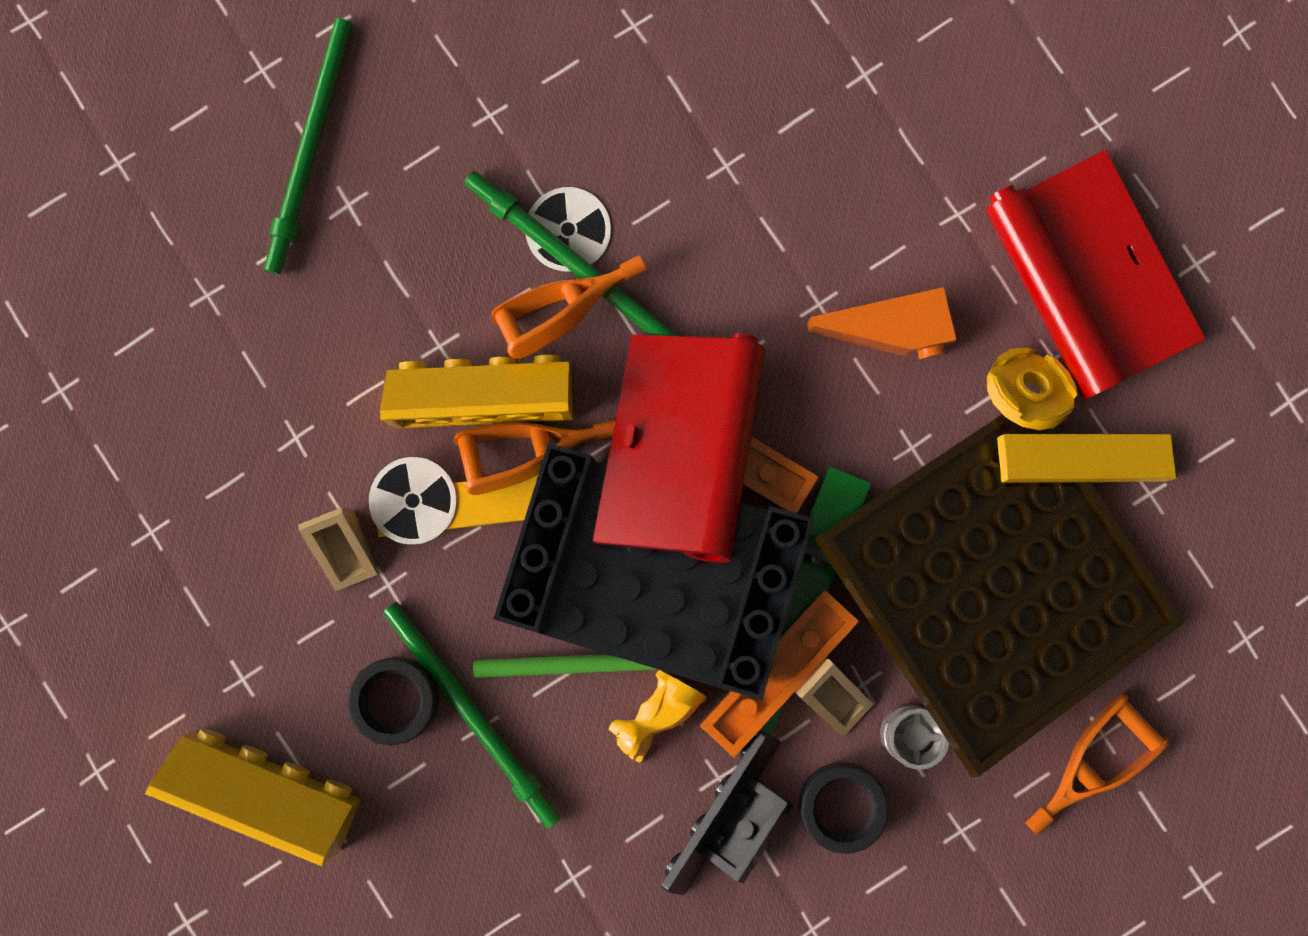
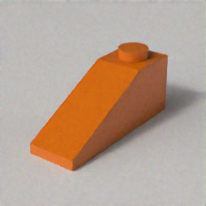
M944 287L813 316L807 323L808 332L811 334L902 356L918 353L919 360L931 359L946 354L944 347H948L956 341Z

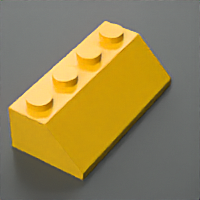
M560 355L535 356L534 363L516 364V359L512 357H494L489 359V365L471 366V360L450 359L445 360L444 367L426 368V362L423 361L400 362L398 370L386 371L380 420L396 429L488 425L503 422L573 421L571 365L569 361L561 362Z
M200 728L199 732L194 731L180 737L148 785L145 793L148 796L319 866L325 864L341 850L361 801L360 798L351 795V787L341 782L327 779L325 784L309 778L310 771L302 766L285 762L282 767L267 761L268 754L247 745H242L240 750L224 743L226 740L224 735L206 728Z

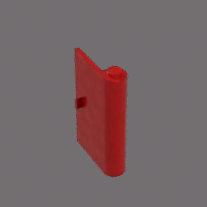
M1106 150L1027 190L1022 188L1016 191L1014 185H1009L989 197L992 204L985 211L1084 400L1205 340L1200 327Z
M744 333L733 334L731 338L632 334L593 536L594 543L679 551L701 561L713 563L731 562L766 353L765 347L758 343V338Z

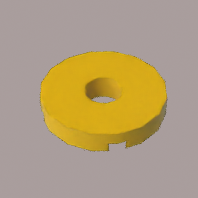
M1027 347L1009 349L997 358L987 375V391L993 404L1006 418L1022 427L1035 430L1055 428L1067 419L1075 406L1074 399L1077 396V386L1070 372L1054 357L1048 354L1045 357L1034 354L1036 349ZM1024 382L1034 384L1041 394L1029 390Z

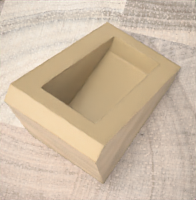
M339 508L298 524L299 532L335 591L378 575L354 510Z
M827 658L819 664L795 691L807 705L842 737L874 705Z

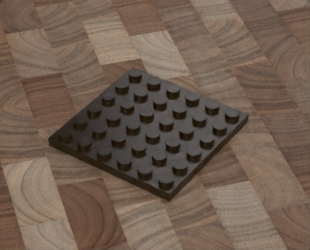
M1003 414L815 538L971 777L981 776L1185 623L1091 482L1002 483L998 437L1003 434H1058L1054 428L1035 430L1022 427L1006 418Z

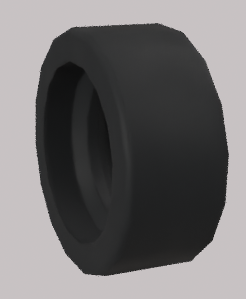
M395 656L372 662L358 673L350 686L347 705L351 721L361 735L374 743L394 746L407 743L427 730L436 716L439 696L435 681L422 665L412 659ZM392 673L404 675L412 680L418 688L420 695L419 711L414 719L405 726L397 728L386 727L375 721L369 713L367 705L368 691L373 683L383 675Z
M835 762L820 767L807 778L800 792L798 810L804 828L819 846L833 853L852 854L867 849L880 838L887 824L889 805L884 789L868 771L853 763ZM839 780L852 781L861 786L870 802L869 817L865 824L858 831L847 835L835 834L825 829L819 821L816 812L817 799L821 791L830 783Z

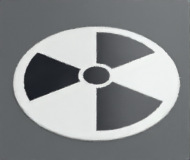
M562 187L551 190L541 196L528 213L591 265L601 257L607 248L611 234L609 215L600 200L583 189ZM526 235L530 250L541 263L558 271H570Z
M420 457L398 459L384 467L374 479L369 493L370 514L378 529L396 542L403 544L428 542L439 536L448 527L454 516L456 492L453 482L443 468L428 459Z

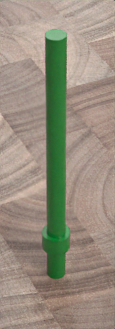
M342 18L335 19L279 217L273 218L269 231L272 241L263 271L281 276L290 243H295L299 230L296 220L353 25Z
M475 170L468 175L464 185L490 205L489 211L500 220H509L580 279L603 275L518 206L519 200L506 189L500 191ZM616 284L602 296L649 335L678 336Z
M398 602L387 607L382 612L512 782L514 786L510 789L521 803L524 801L528 803L547 830L551 828L562 817L540 790L543 787L541 782L533 772L529 774L526 772Z

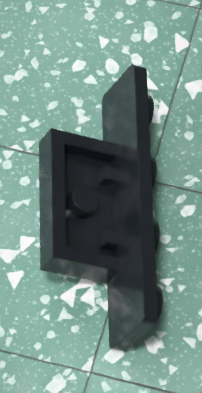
M760 730L743 747L740 752L741 761L732 775H727L718 785L715 792L716 800L711 808L693 824L690 831L691 839L688 844L667 865L665 870L667 877L661 887L668 893L684 895L707 859L737 882L744 883L793 807V804L758 781L780 746L781 741Z

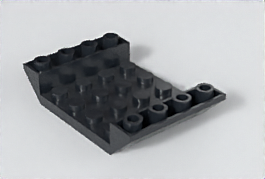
M548 443L493 619L704 684L763 700L814 518L772 506L765 510L740 503L732 557L729 563L701 561L679 551L596 544L593 542L607 464L597 462L592 455Z

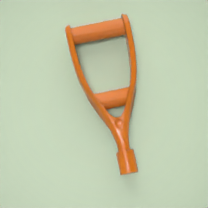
M640 255L620 264L619 269L596 277L547 283L495 307L491 318L493 323L499 326L508 344V354L515 359L525 358L569 332L611 287L623 279L628 281L647 271ZM562 300H566L569 304L557 315L525 334L522 333L516 321L535 310Z
M615 419L592 424L593 427L587 429H563L530 422H503L462 430L454 436V443L459 446L467 479L465 489L471 495H480L526 481L539 474L547 445L551 443L550 440L559 441L558 446L572 449L592 439H596V441L609 439L613 436ZM507 438H531L536 455L535 459L513 469L485 477L477 447L478 443Z
M1120 694L1115 697L1088 725L1072 751L1055 795L1044 809L1040 807L1025 822L1029 829L1037 836L1054 821L1052 817L1060 810L1075 802L1093 797L1126 783L1144 770L1168 747L1170 743L1168 737H1162L1127 701L1129 697L1126 694ZM1116 714L1149 749L1123 771L1104 781L1082 757L1096 734ZM1074 777L1084 785V789L1073 790L1072 783Z

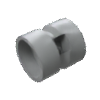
M910 703L898 705L890 710L882 720L880 736L884 748L888 754L908 768L917 770L932 768L941 762L948 752L949 742L928 710L922 706Z

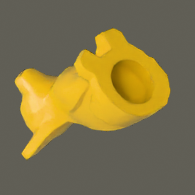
M658 670L655 674L658 679L657 689L648 700L640 705L635 720L625 721L616 719L608 729L616 735L617 745L626 755H629L630 759H636L640 764L646 757L655 734L673 729L684 723L707 698L699 691L661 670Z

